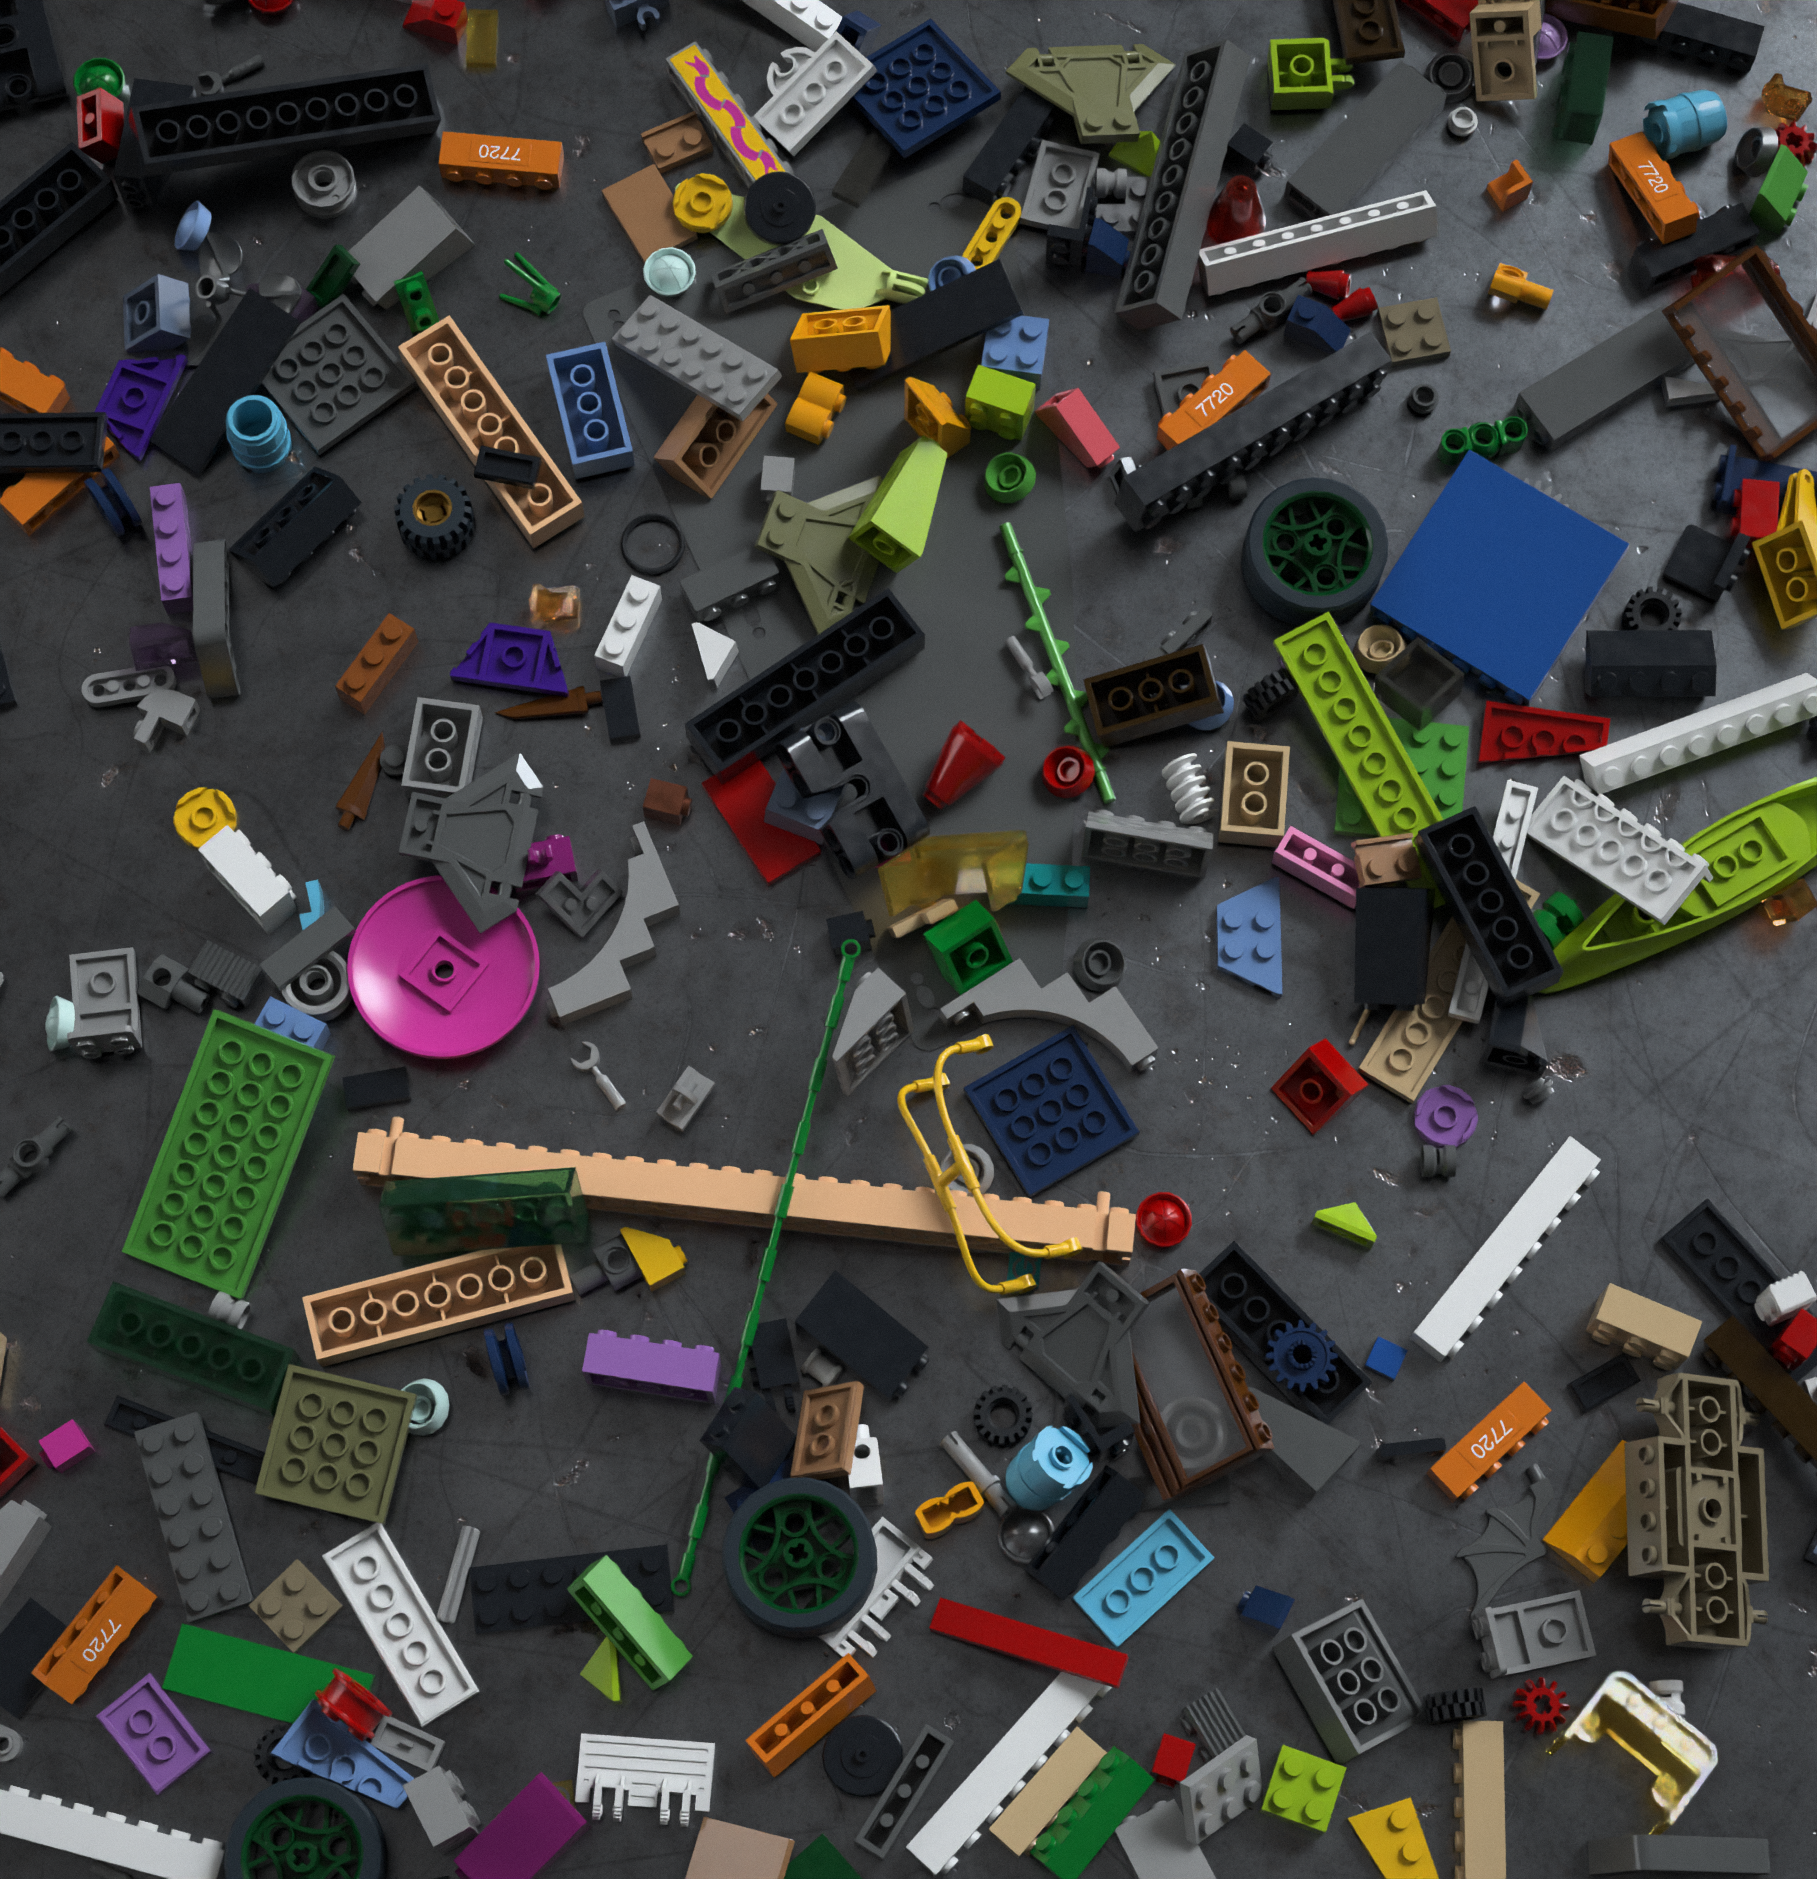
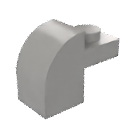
M168 689L158 690L144 697L137 706L144 720L138 721L133 733L138 748L151 753L164 727L187 737L201 711L196 699Z

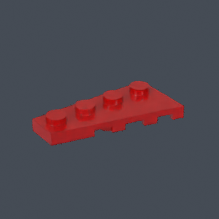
M1486 701L1477 764L1593 751L1607 745L1611 718Z

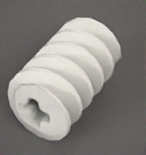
M1195 753L1186 754L1172 760L1162 770V777L1168 780L1166 787L1172 791L1170 797L1174 802H1177L1175 809L1178 813H1182L1179 819L1183 824L1204 822L1215 816L1219 811L1217 809L1209 810L1208 808L1215 803V799L1204 798L1211 789L1210 787L1200 788L1199 786L1206 781V777L1204 775L1195 776L1202 768L1200 764L1191 765V762L1197 758Z

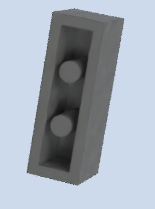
M752 546L680 580V589L697 622L703 620L711 621L717 618L722 611L730 607L738 608L749 601V598L755 595H765L772 592L780 584V575L771 556Z

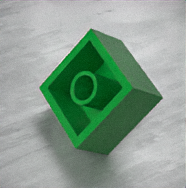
M974 900L953 915L937 921L935 927L923 934L942 977L960 996L1013 962L995 918L977 900Z

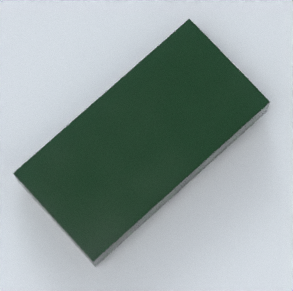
M334 245L304 292L321 309L341 295L360 266V263L342 245Z

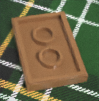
M655 164L601 190L602 196L644 265L648 257L661 248L673 247L679 249L698 239L696 232L683 227L676 218L672 203L674 195Z
M859 1381L805 1390L803 1392L790 1478L808 1477L822 1480L851 1475L864 1385Z
M703 1817L685 1879H784L795 1841Z

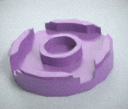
M1451 1085L1431 1088L1425 1091L1416 1103L1413 1113L1414 1127L1420 1138L1429 1145L1437 1148H1442L1444 1145H1455V1147L1466 1143L1475 1131L1478 1122L1475 1103L1471 1096L1460 1088Z

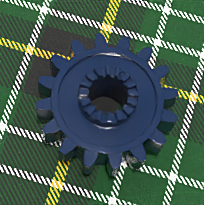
M1299 1320L1296 1328H1293L1287 1322L1284 1326L1285 1333L1278 1329L1274 1332L1273 1335L1277 1342L1269 1340L1266 1347L1273 1351L1264 1356L1265 1361L1272 1362L1267 1372L1268 1374L1275 1373L1277 1378L1274 1383L1276 1385L1281 1382L1285 1383L1287 1392H1290L1293 1387L1298 1388L1299 1394H1303L1306 1387H1310L1315 1392L1318 1389V1381L1324 1385L1328 1383L1329 1378L1325 1372L1334 1374L1336 1367L1330 1364V1362L1336 1361L1338 1358L1337 1353L1330 1352L1336 1343L1334 1340L1326 1342L1324 1338L1328 1331L1325 1329L1317 1333L1315 1331L1316 1323L1314 1322L1309 1328L1304 1327L1303 1320ZM1298 1350L1304 1351L1309 1356V1362L1299 1364L1294 1359L1293 1352Z

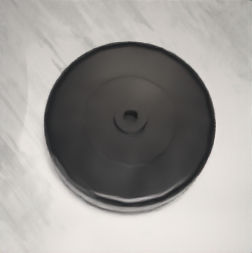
M782 171L767 173L759 177L748 189L743 205L744 219L749 230L759 240L776 246L791 243L805 236L813 224L816 215V202L813 192L804 180L792 173Z
M870 1715L852 1716L839 1722L828 1734L823 1747V1766L830 1782L844 1794L856 1798L877 1796L885 1791L903 1761L901 1741L894 1729L885 1721Z

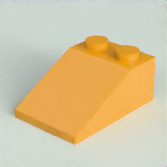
M912 377L905 379L904 419L918 436L924 435L938 442L940 447L948 453L947 458L969 444L971 425L964 415L960 414L958 416L953 410V404L947 394L944 392L939 393L934 385Z

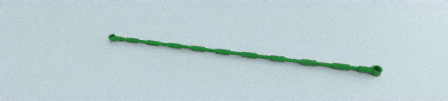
M854 939L844 941L841 946L843 956L837 975L838 985L835 995H832L824 1024L826 1029L819 1056L818 1058L815 1057L807 1087L809 1090L802 1119L798 1121L790 1151L792 1153L785 1183L781 1185L773 1215L776 1216L768 1247H765L756 1278L759 1281L751 1311L747 1312L739 1342L742 1343L734 1374L730 1376L724 1402L734 1387L741 1388L742 1372L749 1346H752L760 1318L758 1312L766 1282L770 1281L777 1254L775 1249L783 1219L787 1217L794 1191L792 1186L800 1155L804 1153L811 1123H809L817 1092H820L828 1063L826 1057L834 1029H837L842 1011L846 982L849 983L855 959L861 953L860 944ZM848 944L857 946V952L854 955H848L845 952V947ZM711 1452L705 1470L707 1475L699 1504L696 1503L688 1536H690L686 1552H683L677 1577L671 1583V1590L677 1596L688 1594L692 1587L690 1577L696 1558L694 1552L697 1541L702 1536L709 1510L707 1504L715 1474H718L721 1464ZM680 1579L687 1583V1590L685 1592H679L675 1588V1583Z

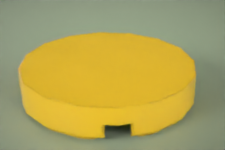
M705 173L697 174L689 180L687 178L682 181L675 190L672 202L675 216L681 225L692 232L698 233L715 231L723 226L731 216L733 208L731 191L726 183L715 175Z
M199 787L187 792L178 801L173 816V823L179 837L187 845L199 849L226 825L234 831L237 826V813L231 799L224 792L217 789Z

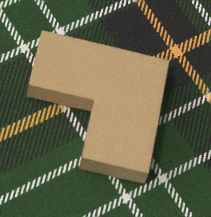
M941 899L887 928L892 937L900 938L925 924H933L956 912L958 907L954 899Z

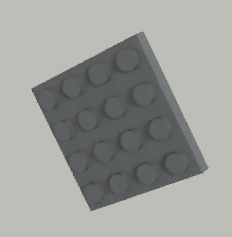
M342 294L299 325L261 385L314 450L321 455L415 388L417 383L349 299Z

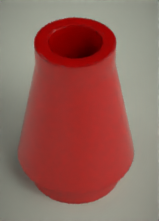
M1344 270L1308 271L1305 285L1309 283L1312 290L1339 300L1340 297L1346 298L1349 295L1351 274H1345Z
M1359 287L1340 303L1331 307V311L1343 322L1373 315L1372 311L1378 309L1376 299L1369 287L1364 289Z

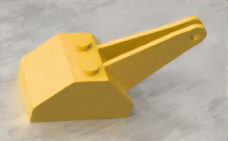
M1802 469L1798 473H1793L1789 476L1776 532L1752 542L1782 630L1792 629L1817 618V506L1813 476L1807 469Z

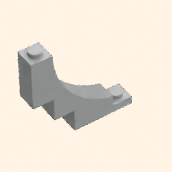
M644 821L632 826L634 836L630 838V842L636 857L628 859L629 879L627 896L619 922L602 950L579 972L565 981L548 988L551 999L546 1000L547 1007L552 1018L558 1016L561 1025L633 998L623 969L657 956L647 927L680 914L679 904Z
M1020 958L940 1008L939 1017L946 1027L953 1022L955 1025H959L966 1021L972 1015L970 1013L972 1010L982 1024L1008 1018H1038L1068 1026L1074 1025L1075 1029L1086 1033L1107 1047L1129 1072L1137 1068L1143 1071L1156 1061L1154 1057L1159 1049L1116 986L1089 1003L1068 972L1041 989Z

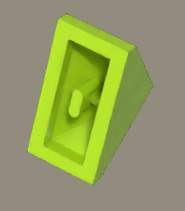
M1140 131L1138 142H1117L1110 151L1109 156L1142 176L1151 177L1160 140L1152 131Z
M1356 1202L1319 1210L1316 1212L1311 1223L1369 1249L1372 1248L1377 1238Z
M606 1636L580 1675L614 1704H622L618 1649Z

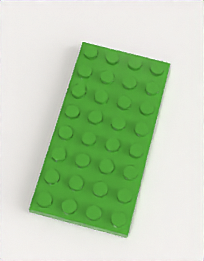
M213 1009L122 1252L236 1298L243 1299L335 1056L220 1010Z

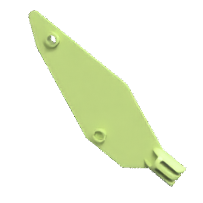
M731 194L733 200L731 216L723 226L710 233L744 260L778 247L759 240L749 230L743 213L745 197ZM815 215L813 224L806 235L823 229L838 269L784 290L796 300L844 310L869 307L885 299L901 304L908 303L925 294L924 288L927 287L928 279L892 270L825 218Z

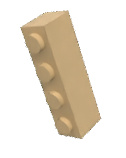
M1076 1727L992 1824L988 1832L1018 1859L1023 1853L1029 1857L1031 1855L1029 1852L1036 1845L1037 1836L1045 1827L1048 1829L1057 1818L1060 1809L1067 1801L1070 1802L1080 1785L1093 1773L1099 1765L1101 1758L1107 1752L1079 1727Z

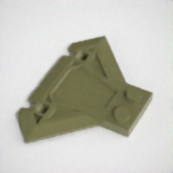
M1133 44V51H1125L1122 45L1049 47L1048 54H1040L1037 48H1027L1006 70L1005 74L1072 115L1080 144L1138 142L1140 131L1134 112L1168 76L1176 64L1144 44Z
M880 475L809 503L779 490L773 494L754 548L785 561L817 635L853 612L852 609L855 602L865 603L879 560L851 541L848 536L882 483ZM837 595L843 597L841 604L835 602Z

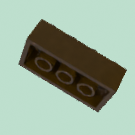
M1204 644L1083 679L1096 732L1104 748L1224 713L1210 658ZM1183 685H1188L1185 689H1182L1181 687ZM1153 694H1158L1155 698H1152ZM1128 702L1126 706L1122 707L1123 703Z

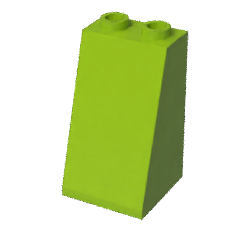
M924 435L899 453L848 536L851 541L895 573L900 572L920 558L924 551L948 454L940 447L938 442Z

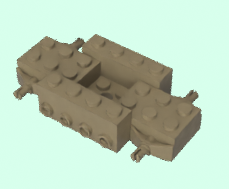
M1687 1373L1664 1376L1657 1379L1658 1390L1654 1399L1640 1397L1636 1401V1405H1641L1636 1406L1638 1412L1654 1414L1659 1427V1436L1625 1443L1628 1573L1630 1577L1664 1578V1591L1660 1600L1644 1599L1642 1605L1649 1607H1643L1642 1610L1644 1613L1660 1614L1666 1630V1645L1713 1650L1748 1647L1751 1638V1624L1764 1625L1768 1621V1618L1762 1617L1768 1616L1765 1610H1753L1750 1604L1748 1585L1769 1582L1764 1449L1740 1446L1743 1440V1426L1745 1424L1757 1426L1760 1419L1754 1418H1758L1760 1415L1757 1412H1747L1743 1408L1741 1387L1738 1380Z

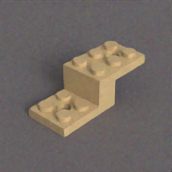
M1478 0V5L1469 13L1476 101L1535 99L1537 97L1533 36L1542 28L1540 0ZM1498 63H1508L1512 68V74L1507 77L1502 76L1497 69Z

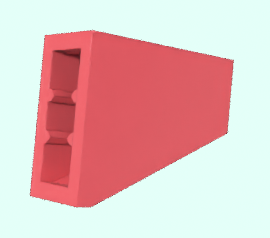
M1079 388L1056 393L1034 411L1086 468L1094 466L1104 467L1114 459L1112 454L1120 448Z

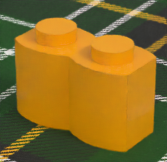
M810 371L786 419V432L817 445L821 443L823 437L828 439L834 427V422L831 419L836 412L841 413L846 403L847 396L844 395V385Z
M963 1482L951 1488L945 1497L932 1498L921 1504L915 1511L914 1519L924 1538L934 1539L947 1533L954 1524L966 1523L977 1517L984 1508V1500L974 1482Z

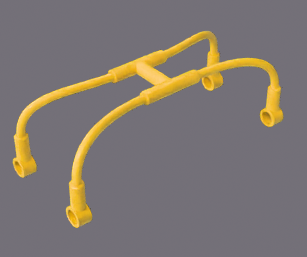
M984 1034L972 1040L956 1042L955 1045L946 1048L939 1055L935 1063L934 1076L914 1080L911 1084L902 1087L897 1095V1103L908 1128L924 1156L923 1162L943 1209L946 1213L948 1212L964 1263L971 1278L978 1287L989 1293L1004 1295L1019 1292L1022 1294L1037 1287L1031 1273L1022 1275L1017 1279L1000 1282L998 1285H990L977 1272L955 1210L957 1206L948 1187L958 1176L962 1175L968 1192L972 1193L981 1213L992 1230L1014 1251L1034 1258L1044 1257L1045 1259H1051L1060 1256L1069 1258L1079 1254L1082 1251V1247L1077 1237L1070 1238L1062 1243L1045 1246L1043 1249L1024 1247L1014 1241L1001 1228L982 1197L978 1179L975 1176L959 1135H956L947 1112L943 1090L950 1087V1082L946 1073H942V1069L946 1059L952 1054L961 1055L976 1052L977 1055L992 1050L994 1048L989 1034ZM932 1090L935 1093L940 1117L948 1136L947 1142L956 1161L943 1173L935 1155L931 1154L928 1145L907 1108L905 1096L909 1092L920 1093Z

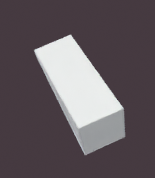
M1665 376L1661 383L1666 407L1720 400L1708 383Z

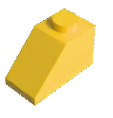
M626 1226L620 1229V1233L638 1263L643 1278L651 1292L686 1274L683 1265L688 1261L679 1245L673 1247L667 1238Z

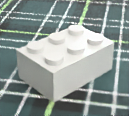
M226 825L198 850L212 874L270 935L298 911L293 901L297 897L292 892L291 885L281 874L275 877L276 874L270 868L272 865L261 852L255 853L250 846L251 842L239 829L234 832Z

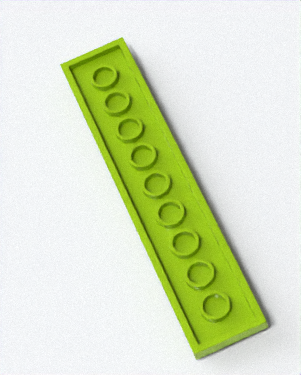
M1327 612L1275 639L1273 644L1298 686L1299 692L1379 837L1413 833V838L1411 839L1413 847H1416L1414 843L1418 831L1444 819L1332 616ZM1416 848L1422 877L1417 880L1405 881L1404 883L1407 888H1435V910L1446 903Z

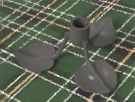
M210 231L207 232L200 245L199 265L202 277L196 283V293L200 298L207 300L206 307L212 310L215 317L209 314L201 315L191 324L190 339L187 340V364L191 366H198L225 326L224 323H221L222 315L215 305L228 301L231 294L244 297L246 294L244 291L230 288L226 283L230 280L229 275L236 273L241 266L243 257L241 246L236 240L228 236ZM276 272L267 274L259 282L260 295L290 315L293 313L301 300L302 289L295 279L286 274Z

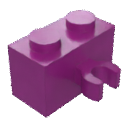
M555 834L547 836L544 841L531 843V848L527 850L528 862L522 888H515L517 893L541 888L555 871L561 872L570 882L578 881L570 837Z

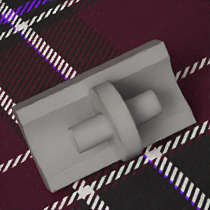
M688 1065L656 1111V1115L684 1131L714 1088L715 1082L704 1077Z

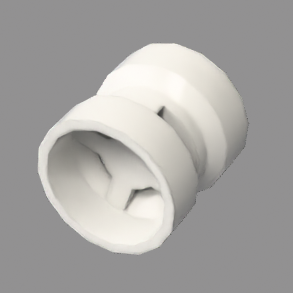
M1682 1680L1649 1682L1650 1693L1654 1696V1703L1651 1705L1652 1717H1677L1685 1715V1704L1681 1702V1694L1684 1691Z

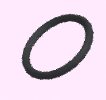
M657 513L641 515L632 520L623 531L620 541L621 552L626 562L633 569L646 574H659L670 570L680 561L685 550V537L680 526L673 519ZM647 520H660L669 524L675 530L679 539V548L675 557L669 563L657 568H648L637 564L631 558L627 550V539L631 530L639 523Z

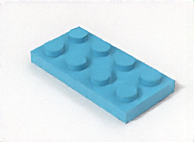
M1169 1509L1074 1595L1072 1600L1110 1642L1118 1648L1209 1565L1215 1557Z

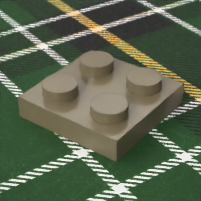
M1437 297L1378 308L1377 315L1387 354L1392 359L1391 367L1450 356L1451 349Z
M298 1559L248 1605L295 1654L344 1608Z

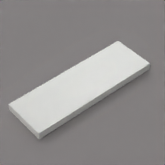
M375 1523L322 1555L422 1728L480 1693L381 1523Z

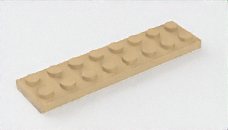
M1515 879L1527 904L1532 909L1540 893ZM1453 916L1429 953L1425 1004L1415 1005L1414 1011L1394 1010L1357 1070L1411 1104L1415 1101L1463 1020L1447 1016L1466 944Z

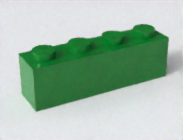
M1113 1746L1101 1758L1099 1765L1089 1778L1080 1785L1070 1802L1059 1811L1057 1818L1047 1831L1037 1839L1036 1845L1029 1853L1059 1879H1077L1155 1779L1130 1756Z

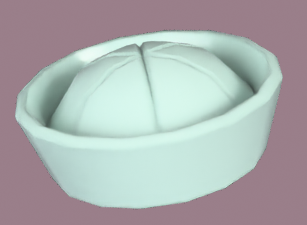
M673 247L661 248L653 252L646 260L643 268L644 280L647 285L660 296L668 298L683 294L693 283L696 274L695 264L691 257L683 250Z
M55 996L52 999L45 1022L47 1045L50 1051L69 1047L70 1043L67 1039V1033L74 1031V1005L72 1002L59 996Z
M423 1378L413 1381L401 1389V1391L418 1395L409 1427L410 1433L424 1436L432 1434L442 1427L448 1417L450 1406L448 1394L442 1385L434 1380Z

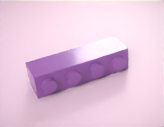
M180 483L149 487L162 604L167 614L193 611V556L185 493Z

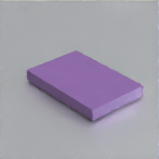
M151 1673L146 1675L96 1716L158 1796L212 1752Z

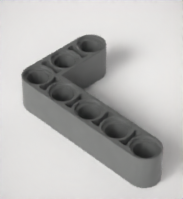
M225 539L193 543V636L208 699L240 695L239 676L229 637V556Z
M1630 1835L1587 1841L1589 1876H1617L1646 1872L1722 1875L1771 1874L1768 1839Z

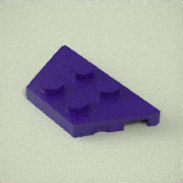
M176 355L174 359L159 360L158 357H148L143 360H119L95 409V412H105L107 414V429L137 461L141 462L150 443L149 440L154 434L188 362L185 355Z
M490 622L482 631L480 639L473 643L466 651L467 656L457 668L454 667L450 671V678L454 681L565 697L569 695L552 634L547 630Z

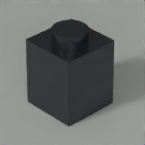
M1243 123L1228 142L1224 158L1254 178L1260 169L1264 171L1273 159L1271 154L1273 141Z
M863 911L826 919L835 957L842 955L841 946L848 939L856 940L860 944L861 951L872 949L870 939L876 937L872 919H865ZM848 944L845 947V952L847 954L857 952V946Z

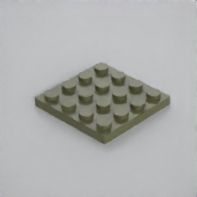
M288 1364L255 1494L385 1524L418 1395Z

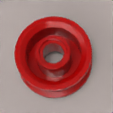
M334 1668L332 1670L334 1674L333 1679L323 1691L317 1690L315 1692V1695L318 1697L317 1703L323 1707L321 1710L335 1722H338L341 1718L349 1726L348 1731L359 1740L364 1741L367 1737L373 1739L375 1737L373 1730L384 1716L391 1717L392 1712L364 1686L346 1673Z

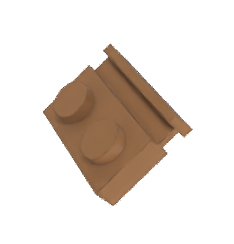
M695 111L641 133V140L645 144L660 174L713 152V145L701 122H699Z
M1413 833L1356 840L1351 843V847L1355 851L1354 861L1360 888L1412 881L1422 877L1416 847H1413L1411 839L1413 838Z

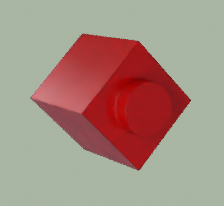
M1164 1733L1150 1775L1156 1777L1155 1783L1174 1789L1175 1784L1180 1785V1782L1186 1777L1196 1744Z

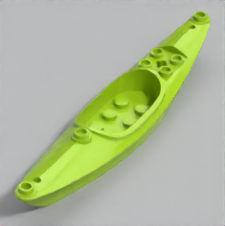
M1817 777L1792 785L1752 802L1726 815L1682 842L1681 845L1685 848V853L1690 856L1696 853L1709 863L1708 870L1714 878L1710 883L1702 879L1665 925L1616 893L1611 896L1553 950L1564 972L1557 984L1539 992L1548 994L1582 984L1673 947L1743 913L1817 866ZM1647 916L1648 920H1643L1640 917Z

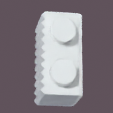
M1799 1271L1791 1277L1788 1276L1786 1279L1782 1278L1779 1282L1776 1281L1774 1284H1770L1757 1297L1755 1310L1762 1321L1766 1320L1767 1324L1771 1327L1793 1317L1802 1308L1804 1310L1809 1308L1817 1300V1295L1805 1272Z

